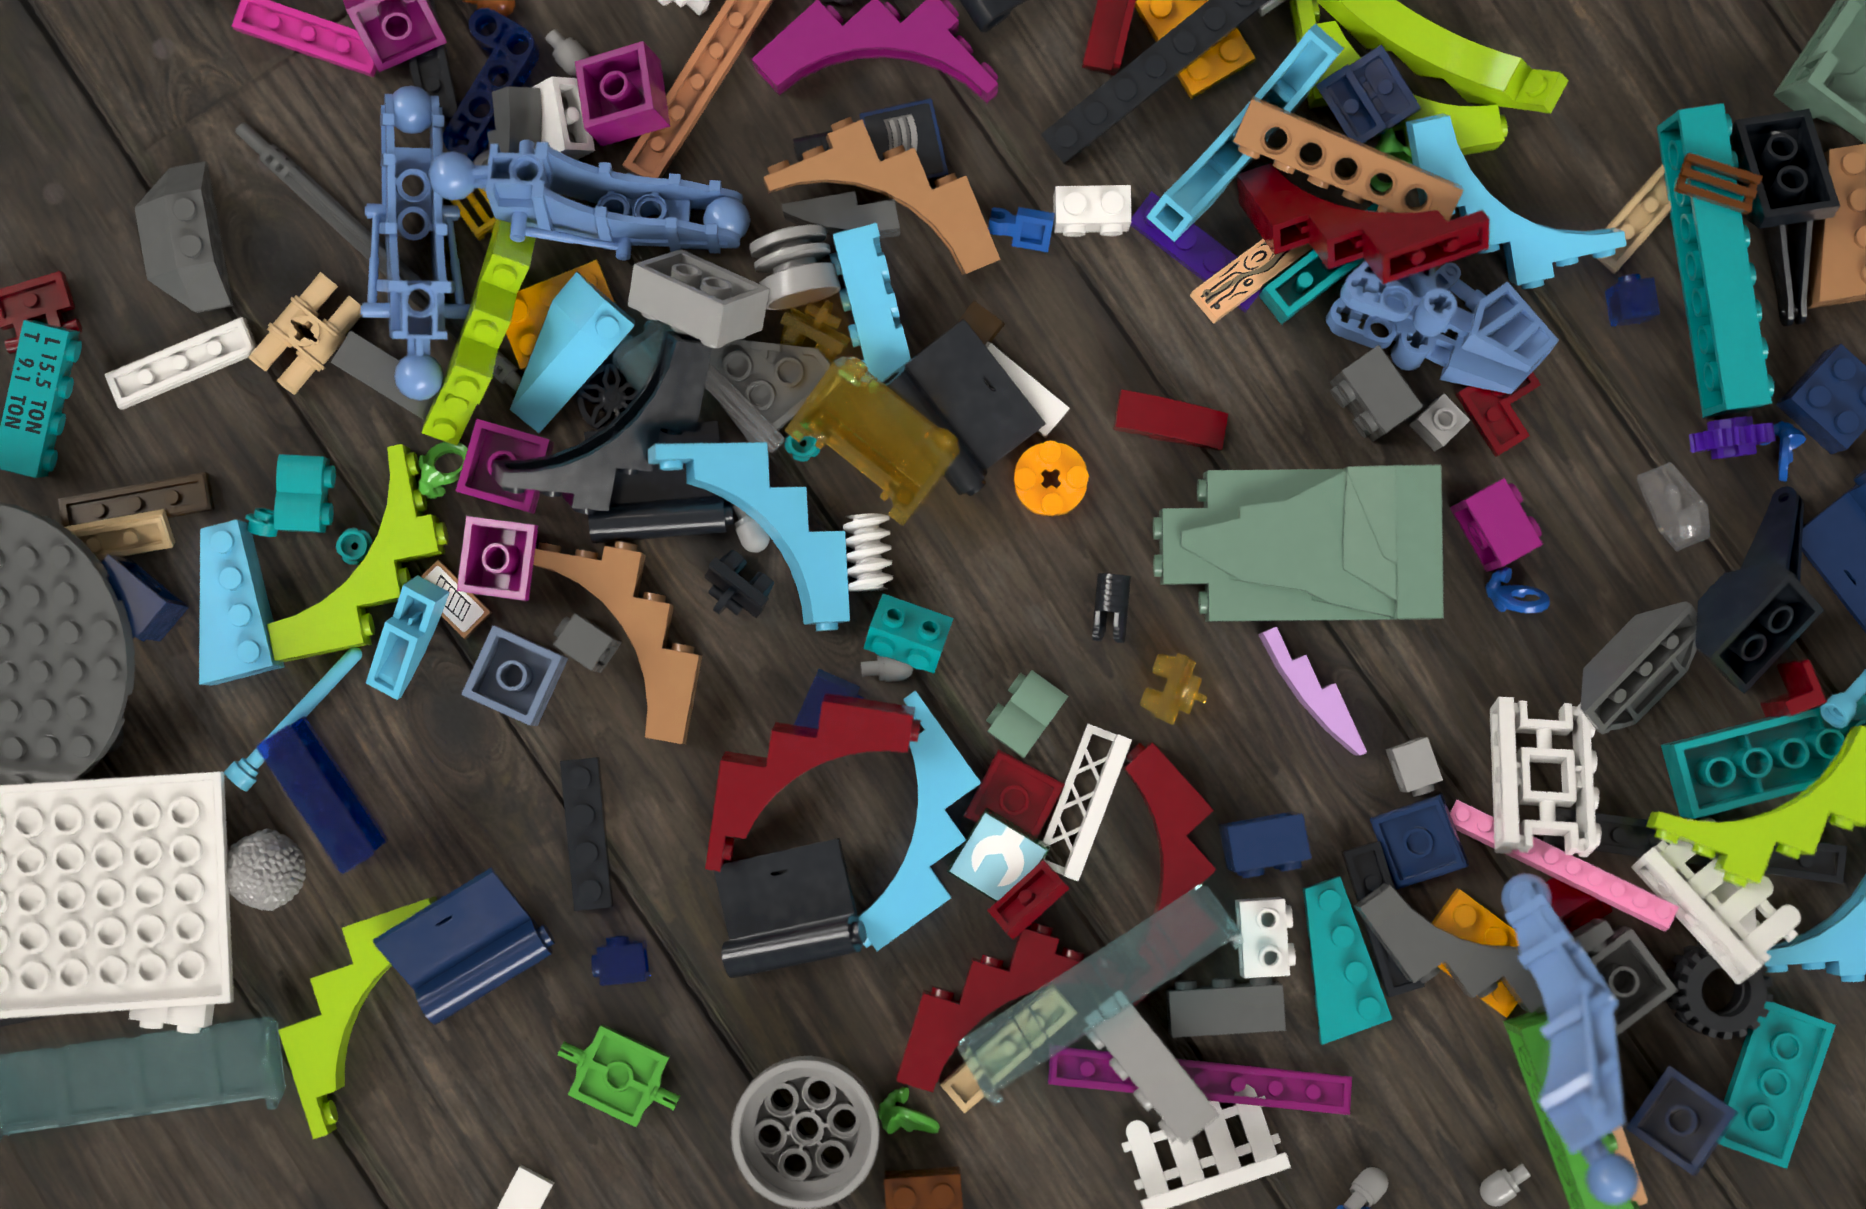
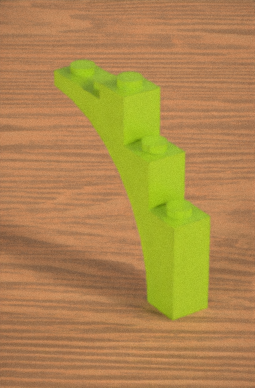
M496 219L481 273L456 346L444 374L442 387L435 396L422 429V434L456 446L476 405L480 404L492 379L498 348L511 323L516 296L530 267L536 239L535 237L525 236V240L522 242L511 240V223Z
M403 444L387 447L390 471L387 506L379 532L361 564L344 584L323 601L295 616L267 624L274 661L288 662L347 650L352 647L372 645L370 635L375 634V627L371 614L366 613L365 608L398 601L402 586L411 580L408 568L402 567L403 562L445 554L444 544L449 543L446 525L444 522L439 523V518L432 514L423 516L422 511L427 510L426 497L419 491L415 477L416 474H420L419 461L416 453L411 452L409 447Z
M1866 726L1851 727L1838 754L1821 776L1797 797L1771 811L1743 820L1727 822L1694 821L1663 812H1651L1646 827L1656 830L1654 837L1665 842L1677 845L1678 840H1682L1692 844L1691 851L1701 856L1714 859L1715 854H1718L1714 870L1725 873L1722 880L1742 888L1746 887L1747 882L1750 884H1760L1775 844L1778 845L1776 852L1799 859L1800 854L1814 855L1828 816H1830V824L1852 831L1853 826H1866Z

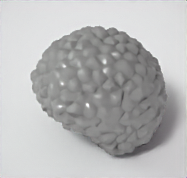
M265 828L262 831H256L250 836H245L238 840L236 844L231 845L227 853L226 879L228 881L229 893L241 904L259 910L274 911L276 908L292 900L294 895L299 893V889L303 887L302 882L306 879L304 875L306 872L304 855L299 849L298 844L294 843L292 839L284 834Z

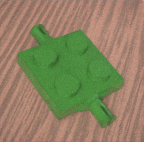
M603 1024L599 1027L592 1044L584 1051L564 1041L557 1056L577 1064L576 1078L568 1093L569 1096L634 1127L638 1126L645 1109L653 1101L674 1111L680 1099V1095L660 1087L662 1073L670 1058L669 1055Z

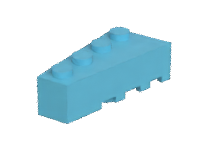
M877 223L833 234L836 253L829 254L831 263L835 264L837 275L842 274L845 288L840 289L839 294L844 312L852 311L855 324L849 325L848 329L853 347L861 346L864 360L857 361L862 383L870 381L872 391L876 390L880 383L911 359L904 329L899 319L900 315L895 294L890 284L891 280L885 254L880 246V234Z
M238 519L200 529L199 685L213 686L284 667V662L274 661L267 624L274 621L253 535L247 531L248 523Z

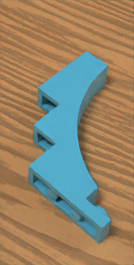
M767 442L655 444L648 449V464H660V470L683 469V464H686L687 484L723 497L743 510L765 530L782 553L790 568L802 606L804 625L816 624V631L838 630V623L850 621L845 531L809 532L806 487L770 488Z
M916 691L903 699L907 706L916 707L914 719L921 720V725L925 729L919 734L918 742L910 741V749L918 781L917 819L912 841L903 863L886 890L870 907L858 916V920L863 922L866 929L867 939L866 943H863L864 946L867 948L873 945L876 951L951 899V895L930 866L966 841L945 809L981 784Z

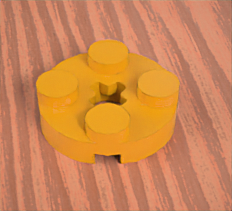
M1051 440L1030 447L1018 460L1014 474L1016 495L1028 510L1037 515L1055 516L1066 514L1073 510L1084 497L1089 475L1085 462L1077 451L1063 443ZM1045 470L1050 473L1056 470L1060 474L1057 478L1061 483L1060 486L1057 488L1053 485H1050L1048 488L1043 487L1044 477L1041 473Z

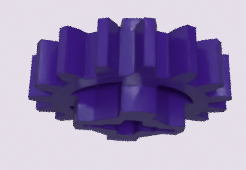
M1752 416L1707 422L1708 431L1688 435L1690 451L1692 453L1711 451V459H1725L1757 454L1756 445L1775 441L1773 423L1754 425Z

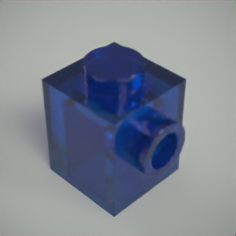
M1640 274L1621 276L1617 278L1618 283L1605 291L1611 327L1648 322L1660 314L1654 277L1641 279Z
M628 935L606 938V945L597 947V954L592 955L594 978H600V986L647 981L650 978L647 941L629 942Z

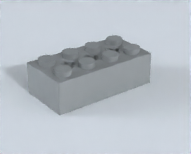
M1122 992L1118 993L1085 1020L1090 1027L1084 1032L1098 1049L1106 1046L1114 1058L1109 1064L1123 1081L1130 1077L1136 1084L1138 1089L1133 1094L1147 1112L1153 1107L1162 1117V1120L1158 1122V1126L1172 1143L1179 1139L1184 1145L1220 1116Z

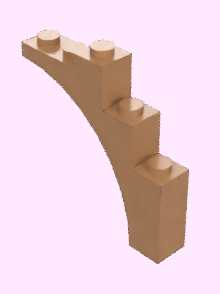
M852 117L832 124L833 132L828 133L826 136L830 146L829 150L825 151L823 145L802 153L803 161L791 166L788 160L779 162L768 167L769 175L763 177L768 194L796 185L835 183L858 186L883 194L890 199H895L896 202L910 209L932 228L949 249L962 275L1001 260L967 176L957 179L955 173L949 174L934 181L937 188L931 189L915 148L905 151L903 145L882 153L885 160L879 161L863 120L853 122Z
M615 541L614 547L604 546L602 561L597 560L598 553L576 549L575 556L560 553L561 546L539 543L538 549H535L533 566L558 572L579 583L601 600L620 622L635 648L645 680L648 707L645 738L686 744L702 656L693 654L695 647L672 643L671 650L666 649L674 606L665 603L666 596L644 592L643 599L638 598L646 555L637 552L638 545Z

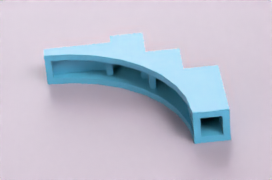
M1314 24L1257 92L1255 97L1294 113L1344 48L1317 24ZM1250 102L1200 158L1163 194L1146 218L1174 242L1214 204L1237 174L1254 159L1239 152V144L1233 142ZM1279 127L1271 128L1266 132V141L1270 139Z
M1442 113L1406 122L1413 165L1463 187L1464 191L1456 206L1459 207L1460 217L1480 210L1486 213L1490 218L1489 248L1477 253L1483 254L1497 251L1500 249L1499 244L1503 243L1509 281L1516 285H1521L1522 289L1543 286L1544 279L1553 278V262L1556 263V266L1572 265L1579 262L1578 257L1592 254L1593 258L1608 257L1616 254V248L1626 246L1624 231L1615 227L1590 231L1555 229L1531 222L1510 211L1486 190L1471 171L1458 146L1450 115ZM1417 188L1421 206L1427 199V193L1423 189Z
M1866 874L1852 895L1829 918L1807 932L1796 936L1789 943L1785 940L1774 944L1766 952L1771 958L1764 963L1768 969L1766 972L1788 971V965L1801 964L1804 970L1826 968L1827 973L1840 976L1841 982L1865 981Z

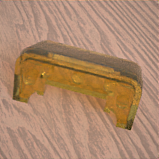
M853 356L849 358L840 357L831 364L785 429V432L798 442H801L805 436L818 439L815 445L819 449H822L825 445L830 446L884 490L879 497L884 501L890 498L893 503V507L888 515L902 526L922 508L960 452L957 445L958 440L950 431L938 428L872 375L863 361Z

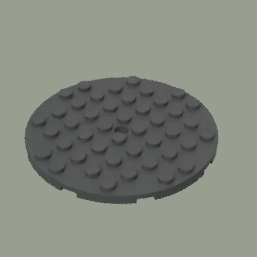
M0 502V786L78 781L106 755L124 724L125 719L122 716L128 695L133 692L135 655L131 626L123 601L117 600L106 578L109 576V573L82 540L66 527L49 517H41L23 509L22 506Z

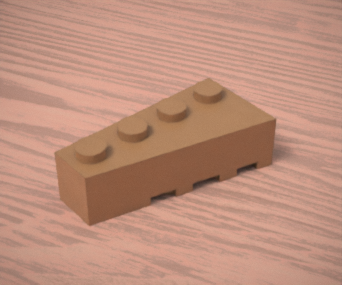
M1866 144L1829 149L1824 153L1840 207L1833 218L1813 220L1807 309L1866 300Z

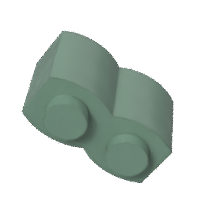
M1033 670L1027 676L1020 672L1008 689L1013 694L1005 707L998 703L986 719V722L991 724L987 732L1022 758L1027 755L1068 698L1066 694Z

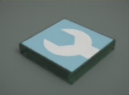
M986 807L947 872L997 902L1045 858L1051 846Z

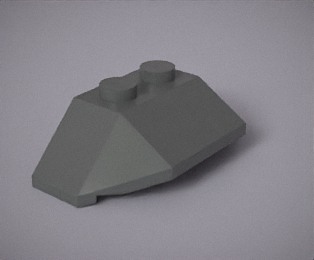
M204 161L169 168L134 207L147 280L196 313L231 307L233 303L208 163Z
M1685 601L1635 615L1583 668L1580 709L1599 733L1605 734L1609 733L1610 730L1635 725L1688 671L1697 651L1695 647L1697 612L1690 603Z

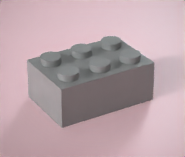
M679 249L634 264L628 306L642 312V316L647 319L659 320L670 325L671 329L677 333L689 334L700 339L701 343L707 347L720 348L724 344L737 339H744L746 336L762 330L769 288Z

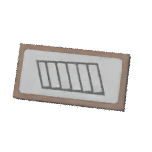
M437 560L421 576L423 579L450 592L441 616L464 639H467L493 613L474 593L457 591L458 577L440 560Z

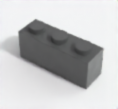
M1272 977L1250 978V983L1235 984V978L1212 979V985L1197 986V980L1174 981L1173 988H1165L1168 1033L1172 1038L1286 1031L1283 984L1273 981Z

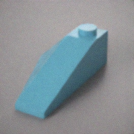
M576 272L552 300L510 410L540 433L634 327L635 320L580 273Z

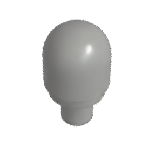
M556 29L552 30L545 37V40L555 49L552 54L555 57V61L566 73L571 76H577L575 61L590 57L588 52L577 40H573L571 37L565 39Z
M735 505L733 508L739 519L735 523V531L742 546L747 551L753 553L763 551L769 544L770 536L754 519Z
M877 655V661L861 662L862 677L878 676L879 681H903L913 672L912 666Z
M1520 1164L1509 1173L1505 1168L1501 1171L1497 1170L1483 1180L1480 1186V1195L1488 1205L1502 1206L1517 1196L1516 1194L1521 1191L1518 1185L1530 1178L1531 1175L1523 1164Z
M1377 1167L1364 1169L1352 1182V1186L1349 1189L1352 1195L1343 1207L1345 1209H1361L1364 1205L1371 1207L1372 1204H1376L1388 1188V1178L1384 1171Z

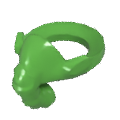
M1392 128L1381 134V139L1375 149L1391 156H1396L1413 165L1410 149L1399 142ZM1376 174L1370 180V184L1380 192L1388 190L1392 184L1379 180Z
M442 442L431 448L425 456L420 455L419 469L422 471L421 479L419 480V491L422 495L432 499L442 497L446 493L442 485L459 480L468 450L464 444L458 443L456 446L448 442ZM455 453L463 458V464L454 472L442 473L435 469V462L442 455Z
M907 1087L895 1089L879 1105L878 1115L883 1129L888 1134L894 1133L900 1127H903L908 1132L919 1130L928 1133H938L940 1125L932 1117L912 1109L895 1106L897 1102L906 1103L908 1100L909 1089Z

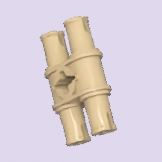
M321 272L300 297L295 295L294 298H290L292 302L273 324L271 322L268 324L267 330L269 333L248 356L261 369L267 371L287 346L289 348L292 346L296 348L297 358L277 380L279 384L293 395L299 391L315 370L320 372L321 369H325L324 364L347 337L345 335L362 316L360 304L351 296H348L328 321L326 319L321 321L318 318L319 313L317 311L338 288L335 283ZM301 325L310 329L317 342L305 338L298 326Z

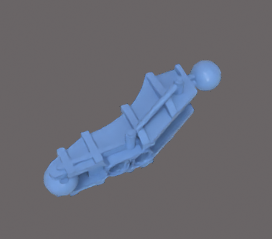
M410 85L399 88L393 94H384V105H381L382 204L367 203L365 206V216H367V219H372L371 257L369 258L367 302H362V305H360V313L363 318H389V337L392 339H407V356L402 358L396 366L394 378L397 388L403 395L409 399L421 401L436 395L442 387L444 378L441 365L430 354V339H447L445 319H465L470 304H465L453 221H458V218H460V209H458V206L443 205V198L434 191L429 181L431 164L434 159L443 153L442 128L444 127V115H442V107H439V96L430 95L424 89ZM394 126L400 131L409 134L421 133L430 127V148L395 147ZM408 175H415L422 182V191L415 197L407 195L402 188V181ZM410 212L418 214L423 222L422 229L417 234H409L402 225L404 216ZM430 231L433 281L400 280L397 232L404 239L419 240ZM379 234H385L387 279H378ZM443 235L448 236L453 281H448L446 278ZM415 289L424 290L429 298L427 307L421 311L411 309L408 304V296ZM377 291L388 292V303H377ZM445 293H454L456 304H445Z
M522 140L519 144V153H501L498 144H490L488 165H474L473 161L463 153L455 151L446 152L434 159L429 169L430 185L442 198L449 200L463 199L472 193L474 188H486L485 192L495 219L511 223L510 239L515 242H522L525 240V236L570 244L576 243L599 247L604 250H616V258L622 261L630 259L631 245L666 246L670 248V252L679 249H708L709 253H720L721 248H738L740 239L746 234L750 224L749 211L743 204L742 194L734 190L722 188L721 181L710 180L709 185L682 180L681 174H669V179L636 176L632 173H618L613 171L611 163L599 162L598 168L551 148L548 142H537L536 149H534V142ZM559 194L597 203V206L595 208L589 207ZM691 209H706L703 216L704 225L690 222ZM650 215H659L657 219L647 218Z
M1519 874L1505 883L1501 893V902L1507 913L1505 914L1513 929H1516L1521 953L1517 957L1526 970L1530 969L1537 981L1549 1020L1548 1024L1540 1028L1548 1041L1550 1040V1060L1539 1103L1559 1132L1571 1154L1580 1150L1589 1164L1586 1172V1183L1590 1193L1604 1204L1620 1205L1628 1202L1635 1195L1638 1188V1174L1635 1166L1627 1158L1619 1154H1610L1601 1140L1602 1136L1624 1124L1613 1013L1619 1004L1579 942L1572 940L1552 909L1551 892L1548 885L1540 877L1533 874Z

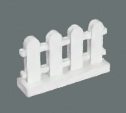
M1707 817L1699 820L1706 822H1716L1715 820ZM1662 840L1645 853L1631 868L1659 898L1679 907L1675 916L1738 985L1771 958L1766 951L1784 937L1789 943L1799 935L1793 929L1801 920L1799 911L1791 905H1784L1776 910L1766 900L1773 892V884L1769 878L1763 876L1760 884H1750L1747 882L1745 888L1737 886L1739 890L1722 904L1712 893V891L1725 882L1722 880L1725 873L1714 870L1719 855L1715 854L1714 859L1697 874H1694L1685 864L1696 854L1691 851L1693 845L1682 840H1678L1677 845H1668ZM1754 908H1757L1766 920L1751 933H1748L1739 921Z
M1246 1085L1243 1091L1235 1092L1234 1094L1235 1096L1258 1098L1255 1090L1249 1085ZM1209 1101L1220 1116L1204 1128L1213 1155L1202 1159L1198 1158L1192 1138L1184 1145L1179 1139L1172 1143L1162 1130L1150 1134L1148 1126L1143 1121L1135 1120L1129 1123L1126 1128L1128 1141L1121 1144L1124 1153L1132 1150L1141 1179L1134 1181L1137 1190L1144 1188L1147 1195L1146 1199L1140 1200L1142 1208L1168 1209L1291 1168L1286 1153L1277 1155L1274 1145L1281 1143L1278 1133L1270 1135L1261 1109L1263 1106L1235 1104V1106L1222 1110L1219 1102ZM1236 1115L1240 1117L1248 1140L1247 1144L1234 1147L1225 1120ZM1164 1139H1168L1177 1166L1166 1171L1162 1170L1153 1144ZM1252 1152L1255 1162L1241 1167L1238 1157ZM1216 1164L1219 1174L1205 1179L1202 1169ZM1180 1176L1183 1186L1169 1191L1166 1181Z

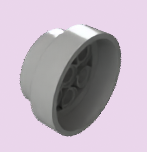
M817 1056L791 1057L779 1061L762 1071L745 1090L736 1108L732 1124L733 1152L746 1180L756 1191L769 1200L783 1206L798 1209L827 1206L841 1200L855 1190L866 1177L873 1164L879 1140L878 1112L868 1088L847 1067L833 1060ZM818 1080L826 1082L831 1090L830 1095L824 1099L813 1097L809 1090V1086L813 1082ZM779 1088L789 1090L793 1095V1103L786 1107L778 1106L773 1100V1092ZM847 1109L855 1115L856 1122L852 1126L844 1128L835 1122L834 1115L839 1110ZM804 1117L813 1118L818 1124V1131L813 1135H804L799 1131L797 1122ZM766 1125L776 1126L781 1132V1139L775 1143L766 1142L761 1137V1128ZM828 1146H836L842 1150L844 1158L836 1164L828 1163L823 1158V1150ZM790 1154H799L804 1157L806 1167L801 1171H792L787 1167L785 1159Z

